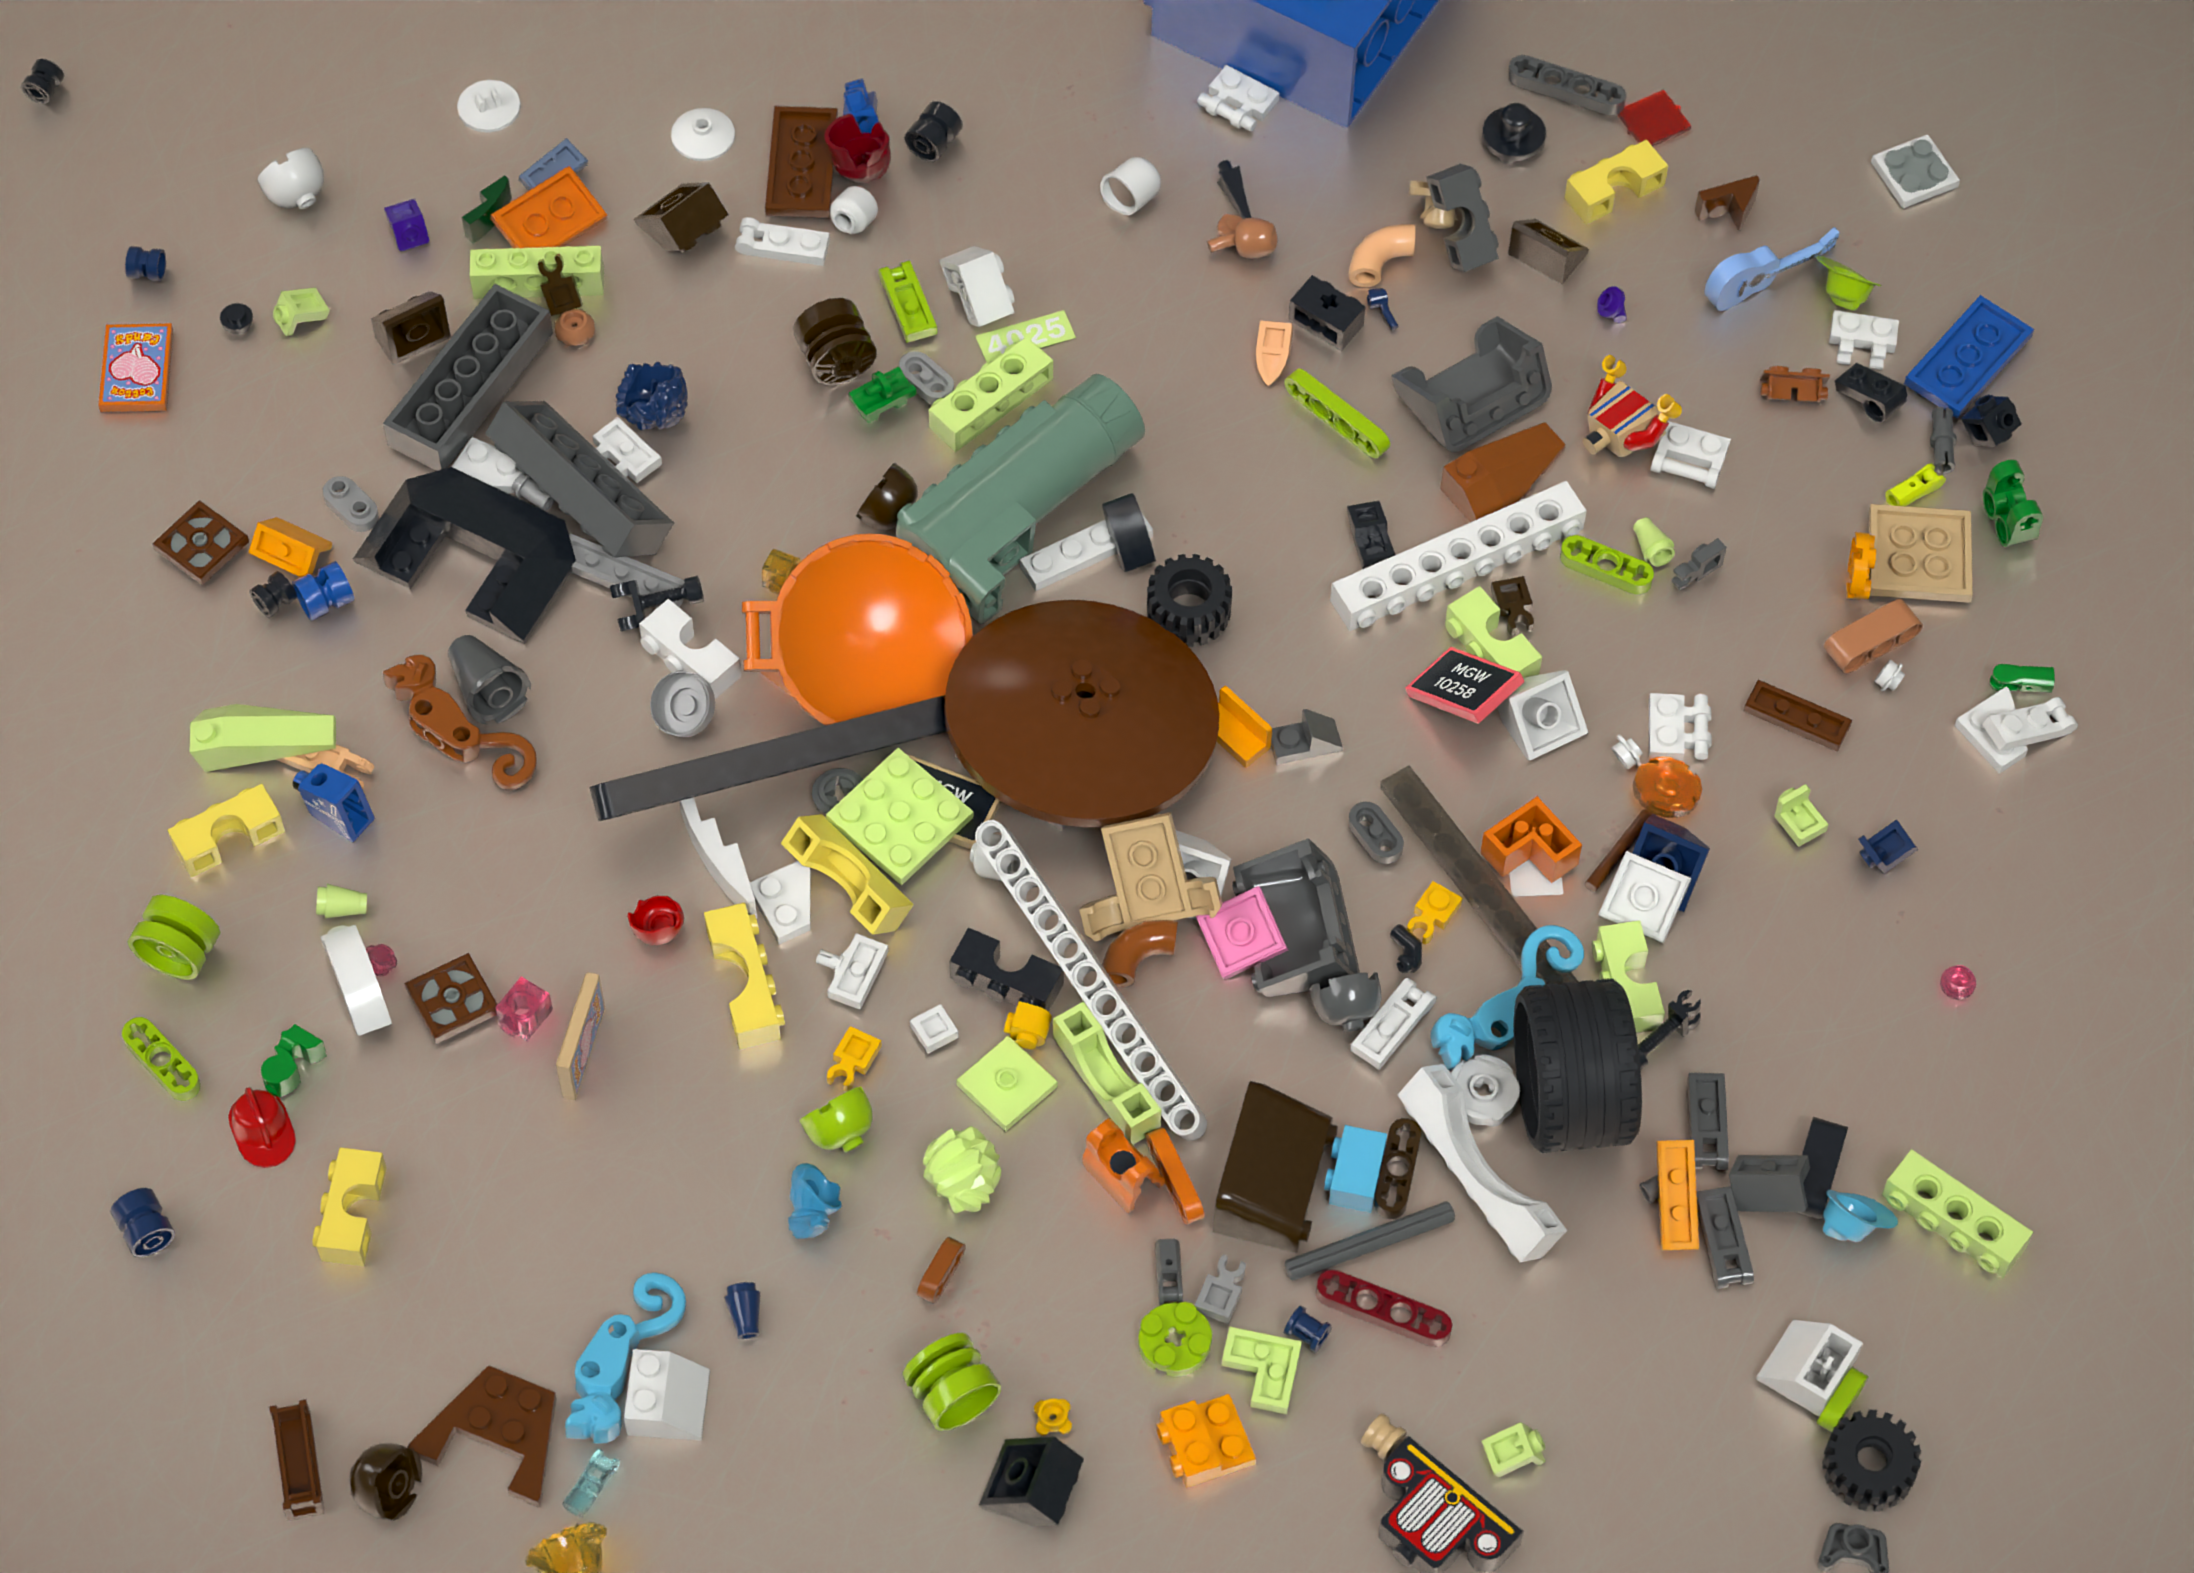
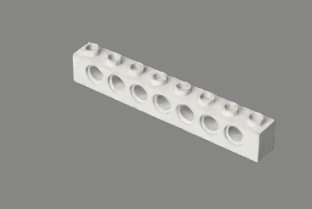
M1564 481L1333 582L1330 601L1349 631L1359 627H1368L1377 619L1388 614H1398L1418 601L1425 602L1436 593L1445 589L1457 588L1470 578L1477 575H1487L1495 567L1507 562L1514 563L1527 553L1546 549L1552 542L1564 537L1577 535L1584 528L1587 510L1568 482ZM1367 596H1376L1377 598H1369Z

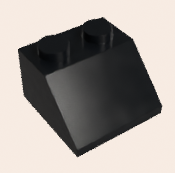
M1055 1436L1005 1439L979 1506L988 1511L1032 1526L1059 1525L1065 1513L1066 1504L1073 1486L1078 1480L1084 1458Z

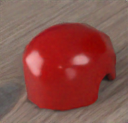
M656 895L645 901L639 900L634 913L628 912L627 915L634 935L647 945L661 946L668 944L678 935L684 924V914L680 904L669 896Z

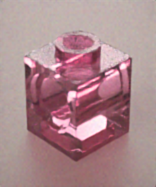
M522 976L495 1007L499 1027L509 1036L516 1037L517 1035L525 1041L531 1038L553 1011L550 994ZM519 1009H529L525 1014H515Z

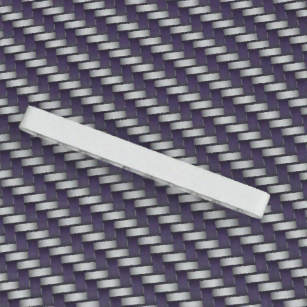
M987 820L983 822L975 833L978 846L1139 1083L1145 1086L1162 1110L1161 1115L1168 1126L1183 1139L1196 1140L1200 1138L1207 1128L1205 1115L1016 838L998 821ZM1001 832L1000 842L995 846H989L990 836L993 833ZM1020 859L1019 870L1016 873L1008 874V865L1013 860ZM1034 887H1039L1038 898L1032 902H1027L1026 895L1028 891ZM1052 915H1058L1059 922L1054 929L1046 930V920ZM1071 943H1077V953L1071 958H1065V948ZM1091 971H1096V982L1089 987H1084L1083 979L1085 975ZM1110 999H1115V1011L1109 1015H1104V1004ZM1128 1028H1135L1136 1036L1134 1040L1128 1044H1123V1032ZM1149 1056H1154L1156 1060L1154 1068L1149 1072H1142L1141 1064L1143 1060ZM1174 1085L1175 1094L1173 1098L1168 1101H1162V1089L1165 1086ZM1187 1114H1194V1125L1188 1130H1182L1180 1127L1181 1119Z

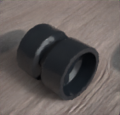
M933 101L921 113L919 120L915 121L906 132L904 137L905 143L920 159L935 162L945 152L947 144L951 143L962 130L963 123L953 108L945 103Z

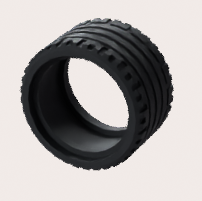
M1612 978L1598 979L1596 981L1586 980L1579 983L1565 982L1561 985L1555 983L1545 984L1544 986H1525L1517 995L1514 1006V1055L1516 1077L1520 1086L1519 1099L1526 1132L1532 1146L1541 1153H1549L1559 1150L1570 1151L1575 1148L1590 1149L1593 1146L1601 1148L1610 1147L1611 1145L1631 1144L1638 1135L1641 1125L1642 1083L1636 1029L1629 999L1623 986Z

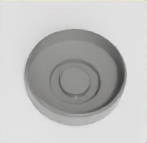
M686 671L672 672L663 677L654 688L650 702L651 714L656 725L665 733L678 737H691L703 731L710 723L715 710V696L710 684L703 677Z

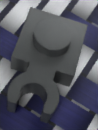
M1719 538L1708 545L1706 543L1701 544L1693 551L1692 559L1689 562L1682 563L1673 570L1677 576L1672 578L1671 582L1679 590L1686 588L1694 579L1698 582L1723 565L1727 547Z

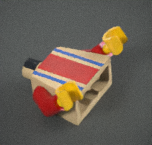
M1607 355L1602 362V368L1607 372L1605 378H1601L1589 407L1587 417L1590 434L1583 438V445L1593 455L1606 447L1618 457H1625L1634 451L1654 447L1659 438L1666 434L1665 430L1669 425L1668 419L1678 418L1682 413V408L1669 394L1662 395L1657 402V406H1655L1620 380L1618 383H1615L1616 378H1620L1626 373V364L1619 360L1616 367L1612 369L1615 364V357Z

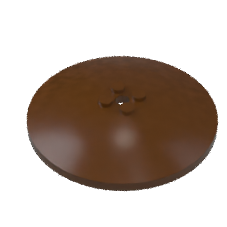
M1056 600L1028 605L1011 611L983 627L969 640L956 658L949 674L944 704L945 725L954 752L963 767L979 785L999 801L1019 812L1047 822L1075 827H1103L1150 817L1170 807L1183 798L1203 776L1212 759L1219 731L1220 712L1214 685L1199 658L1180 638L1164 629L1157 622L1137 612L1112 604L1087 600ZM1080 691H1087L1091 693L1093 697L1083 699L1079 697L1076 693Z

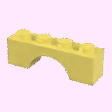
M822 814L798 817L781 842L803 866L816 869L828 875L846 890L853 903L850 913L872 935L896 931L914 905Z
M745 902L704 912L706 931L714 959L726 960L736 964L749 978L743 992L729 1003L731 1022L739 1050L781 1040L779 1026L785 1025L781 1005L774 1006L771 996L777 993L772 974L765 975L763 965L768 964L764 945H757L754 935L759 934L755 914L748 915Z

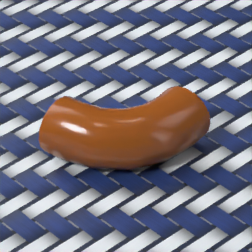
M1143 921L1125 929L1109 945L1102 966L1117 987L1133 985L1137 967L1145 958L1152 955L1174 956L1178 921Z

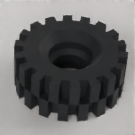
M1869 1410L1866 1417L1862 1416L1861 1411L1855 1412L1851 1420L1847 1416L1843 1418L1838 1428L1835 1427L1830 1435L1822 1461V1469H1827L1824 1477L1827 1484L1834 1483L1831 1491L1836 1496L1840 1493L1846 1495L1843 1502L1849 1506L1855 1500L1860 1502L1859 1510L1866 1511L1869 1504H1874V1511H1882L1886 1503L1891 1508L1898 1504L1900 1498L1904 1500L1913 1487L1921 1466V1459H1918L1921 1454L1920 1445H1914L1916 1436L1913 1431L1907 1434L1904 1432L1905 1422L1901 1419L1897 1424L1891 1422L1892 1414L1885 1412L1883 1418L1877 1417V1410ZM1865 1447L1880 1450L1886 1456V1466L1880 1471L1866 1469L1858 1461L1859 1451Z

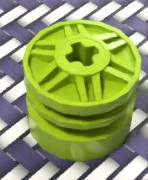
M954 1333L928 1345L912 1358L902 1372L903 1379L907 1386L912 1388L914 1397L924 1400L922 1403L923 1411L934 1428L939 1431L952 1430L975 1419L986 1411L1001 1393L1000 1383L989 1366L979 1364L981 1362V1354L977 1349L973 1348L971 1338L965 1333Z

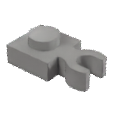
M1223 1255L1218 1261L1217 1273L1219 1277L1207 1275L1195 1307L1203 1315L1229 1324L1242 1293V1287L1236 1285V1283L1243 1279L1246 1264L1241 1261L1239 1268L1234 1272H1230L1225 1268L1228 1256Z

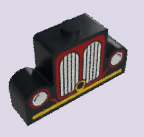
M1407 1436L1386 1459L1381 1486L1388 1497L1398 1500V1502L1381 1519L1378 1536L1393 1550V1555L1403 1565L1407 1567L1411 1565L1420 1573H1444L1465 1551L1467 1552L1469 1564L1475 1570L1490 1573L1500 1568L1521 1545L1524 1532L1410 1436Z

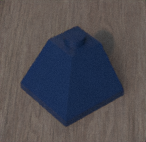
M1652 814L1644 822L1632 853L1692 879L1679 907L1680 911L1685 912L1710 847L1685 827Z

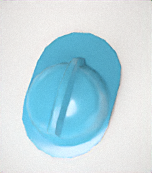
M1830 1189L1826 1191L1830 1199L1823 1213L1825 1220L1823 1232L1827 1236L1858 1243L1876 1227L1895 1228L1898 1225V1219L1894 1213L1871 1198L1858 1194L1840 1193Z

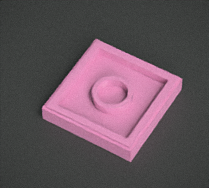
M1260 886L1223 902L1218 913L1213 918H1210L1209 915L1196 916L1224 980L1288 951Z

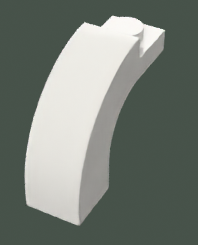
M345 925L337 926L329 930L326 935L320 936L357 1035L360 1036L391 1025L392 1022L382 992L356 925L349 927Z

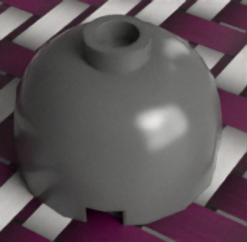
M1367 972L1332 978L1328 980L1330 987L1321 990L1319 983L1309 987L1312 1002L1318 1016L1323 1022L1331 1026H1342L1344 1032L1364 1028L1363 1021L1374 1017L1380 1008L1382 1000L1378 973L1375 972L1370 978H1368Z

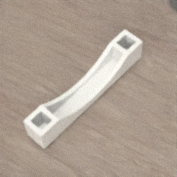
M1438 1064L1421 1067L1398 1093V1097L1404 1103L1406 1111L1411 1117L1415 1118L1425 1132L1427 1140L1437 1148L1445 1159L1447 1167L1462 1182L1468 1196L1484 1212L1488 1223L1498 1231L1506 1242L1510 1253L1520 1262L1542 1258L1565 1234L1566 1228L1546 1202L1531 1199L1515 1191L1502 1181L1487 1164L1477 1148L1469 1127L1465 1110L1464 1091L1445 1065Z

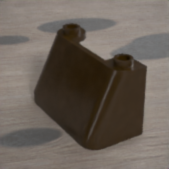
M1250 1081L1216 1198L1213 1233L1298 1254L1300 1242H1308L1312 1227V1221L1306 1220L1322 1154L1327 1146L1333 1147L1334 1139L1337 1135L1338 1126L1332 1124L1333 1117L1268 1085Z

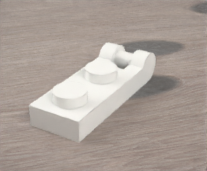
M748 217L742 219L739 229L742 234L737 238L735 250L740 254L824 266L830 243L829 232L759 223L756 219ZM753 238H761L762 242L755 241Z
M2055 697L2043 704L1988 716L1983 726L1999 751L2066 736L2077 729L2078 723L2073 716L2067 715L2064 710L2066 705L2062 699ZM2051 717H2053V719L2055 720L2054 723H2052L2050 719Z
M1408 977L1405 978L1352 1042L1350 1051L1380 1070L1420 1019L1431 1010L1437 1000V996L1429 991L1424 993L1416 987V982ZM1407 999H1409V1000H1411L1412 1002H1414L1415 1005H1414L1413 1007H1411L1410 1005H1408V1004L1405 1003L1404 1001H1406Z

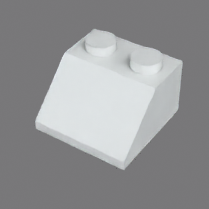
M633 1349L624 1415L627 1435L702 1441L710 1369L672 1352Z

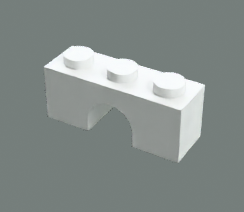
M667 599L639 623L640 642L648 653L652 655L656 653L662 658L666 667L671 672L686 671L703 677L710 684L715 699L742 677L740 658L717 639L701 649H691L685 646L694 637L692 618L671 600Z

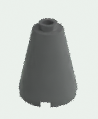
M464 635L452 642L448 649V658L467 710L473 719L481 724H487L485 721L490 720L501 723L516 715L528 700L525 696L527 688L531 690V682L527 674L473 635Z

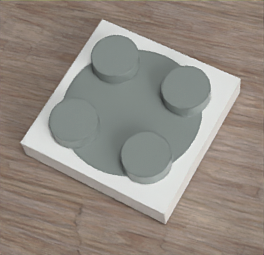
M1928 134L1872 155V165L1902 208L1909 207L1959 186V178Z

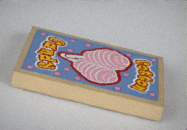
M587 972L584 976L556 1062L563 1098L576 1100L605 1010L599 974Z

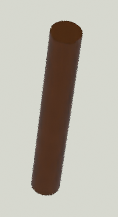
M1643 809L1587 879L1585 882L1587 889L1596 892L1625 855L1626 851L1637 840L1644 822L1652 815L1650 811Z

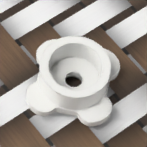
M1620 734L1616 736L1619 742L1611 749L1619 761L1627 769H1630L1635 764L1638 768H1641L1642 764L1639 761V757L1643 753L1631 738L1625 741Z

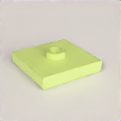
M1007 1036L956 1080V1085L1006 1132L1058 1087V1081L1014 1040Z

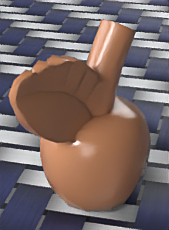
M1226 214L1220 218L1217 225L1220 236L1207 241L1211 253L1236 246L1238 254L1242 257L1257 259L1274 252L1277 247V233L1274 224L1259 218L1242 219L1237 215Z

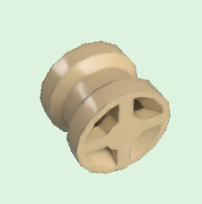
M1382 1413L1368 1427L1361 1439V1444L1367 1448L1373 1447L1378 1451V1457L1386 1461L1391 1453L1404 1441L1407 1431L1402 1427H1394L1390 1423V1418Z

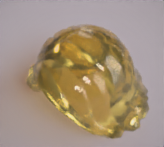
M590 1521L585 1524H576L573 1527L565 1528L561 1533L552 1534L549 1538L543 1539L535 1548H530L525 1558V1564L528 1568L533 1567L538 1573H602L603 1556L601 1543L607 1535V1528L602 1524Z

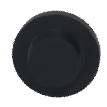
M242 303L230 304L220 314L221 325L231 334H243L250 329L253 322L252 311L247 305Z

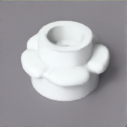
M1889 660L1874 680L1875 683L1882 687L1881 691H1885L1887 688L1893 691L1905 676L1900 671L1903 666L1902 663L1897 665L1892 660Z

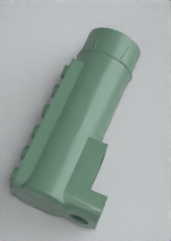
M1093 374L1082 384L1059 398L1058 402L1053 406L1045 400L1036 407L1030 406L1023 412L1020 420L1015 424L1003 427L996 435L995 440L990 444L978 447L972 454L971 459L966 463L954 466L947 474V477L938 485L932 484L924 491L922 498L913 505L911 503L905 505L897 515L899 520L896 525V537L912 543V546L920 549L927 555L931 554L950 573L949 576L958 591L963 594L970 616L979 624L986 623L1002 610L1003 599L1001 595L1002 589L1005 587L1004 575L1019 564L1021 558L1033 552L1036 524L1109 466L1114 465L1126 451L1144 437L1145 426L1137 407L1119 385L1101 374Z

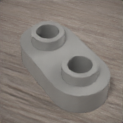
M916 351L909 352L900 359L899 367L905 377L914 385L916 393L927 403L932 405L937 399L944 398L954 391L952 377L926 354ZM919 371L920 373L912 374L911 372Z
M344 476L334 477L325 483L323 496L326 505L350 529L357 532H365L374 528L379 520L377 506L350 478ZM358 509H365L363 512H356Z

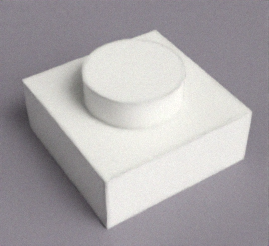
M941 1004L910 1020V1027L927 1053L959 1038L957 1028Z

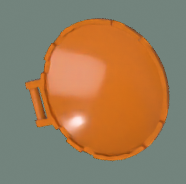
M856 534L845 536L817 548L798 563L782 585L776 601L742 602V613L745 614L747 654V660H743V670L745 672H778L793 699L810 716L825 726L944 696L953 664L963 647L973 637L969 610L963 594L958 591L950 578V573L931 554L927 555L920 549L912 546V543L888 535ZM759 614H770L771 659H760Z

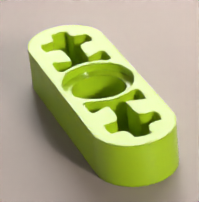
M1579 535L1569 536L1562 543L1560 559L1567 568L1632 594L1640 595L1650 590L1654 571L1647 562ZM1575 549L1581 550V553H1578L1576 556L1571 555V552H1574ZM1593 554L1592 563H1589L1588 559L1590 560V556ZM1609 559L1615 563L1616 568L1606 571L1601 569L1597 563L1600 560ZM1622 566L1626 568V571L1624 570L1623 576L1620 575ZM1637 574L1643 575V578H1640L1639 581L1633 580V577Z
M136 1017L124 1025L122 1037L128 1050L174 1099L187 1101L199 1093L201 1083L196 1070L151 1021L143 1017ZM135 1032L145 1033L150 1044L147 1048L140 1038H134L133 1034ZM159 1052H167L171 1055V1059L166 1065L155 1066L151 1063L153 1056ZM176 1070L184 1081H189L190 1084L187 1087L181 1084L177 1085L173 1075Z

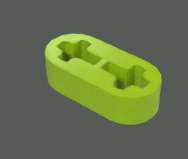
M1852 1367L1827 1403L1817 1424L1831 1433L1835 1427L1838 1428L1840 1421L1846 1416L1856 1401L1869 1376Z

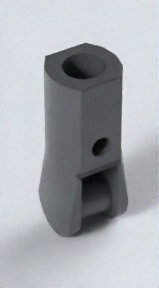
M1159 1239L1155 1243L1159 1306L1167 1301H1178V1303L1183 1302L1180 1243L1177 1239ZM1176 1281L1177 1286L1163 1287V1282Z

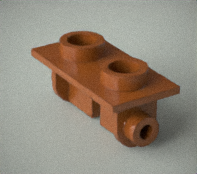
M1771 366L1769 370H1764L1760 376V380H1767V383H1761L1760 394L1761 396H1767V400L1790 401L1791 389H1797V401L1820 403L1821 400H1827L1828 387H1822V384L1827 383L1830 374H1822V370L1817 368H1804L1802 372H1789L1788 367Z

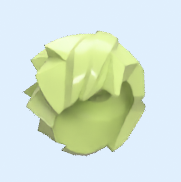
M973 1126L962 1131H953L951 1128L934 1139L927 1147L923 1159V1165L926 1166L923 1177L934 1184V1188L937 1189V1196L948 1199L954 1213L964 1210L977 1212L981 1210V1204L990 1203L989 1194L995 1192L994 1189L1000 1180L1001 1168L998 1166L1000 1156L995 1152V1146L989 1140H986L984 1135Z

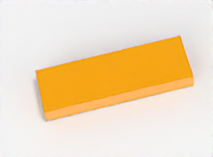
M1694 1140L1656 1141L1661 1251L1698 1250L1699 1235Z

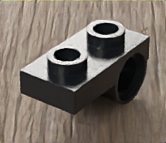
M1857 362L1835 380L1836 391L1861 402L1865 413L1877 423L1884 422L1907 401L1906 385Z

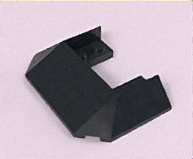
M453 467L406 479L353 557V561L411 589L445 536L497 560V563L466 608L467 617L525 644L573 570L572 565L576 561L565 520Z

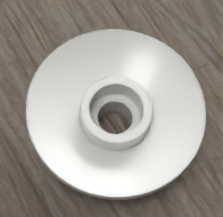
M699 108L684 113L676 120L672 127L671 138L675 149L684 157L696 161H709L724 155L731 148L735 139V129L732 121L722 112L710 108Z

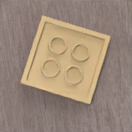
M1870 505L1869 534L1875 535L1874 548H1876L1874 569L1870 568L1869 579H1871L1870 596L1971 602L1973 596L1971 511Z

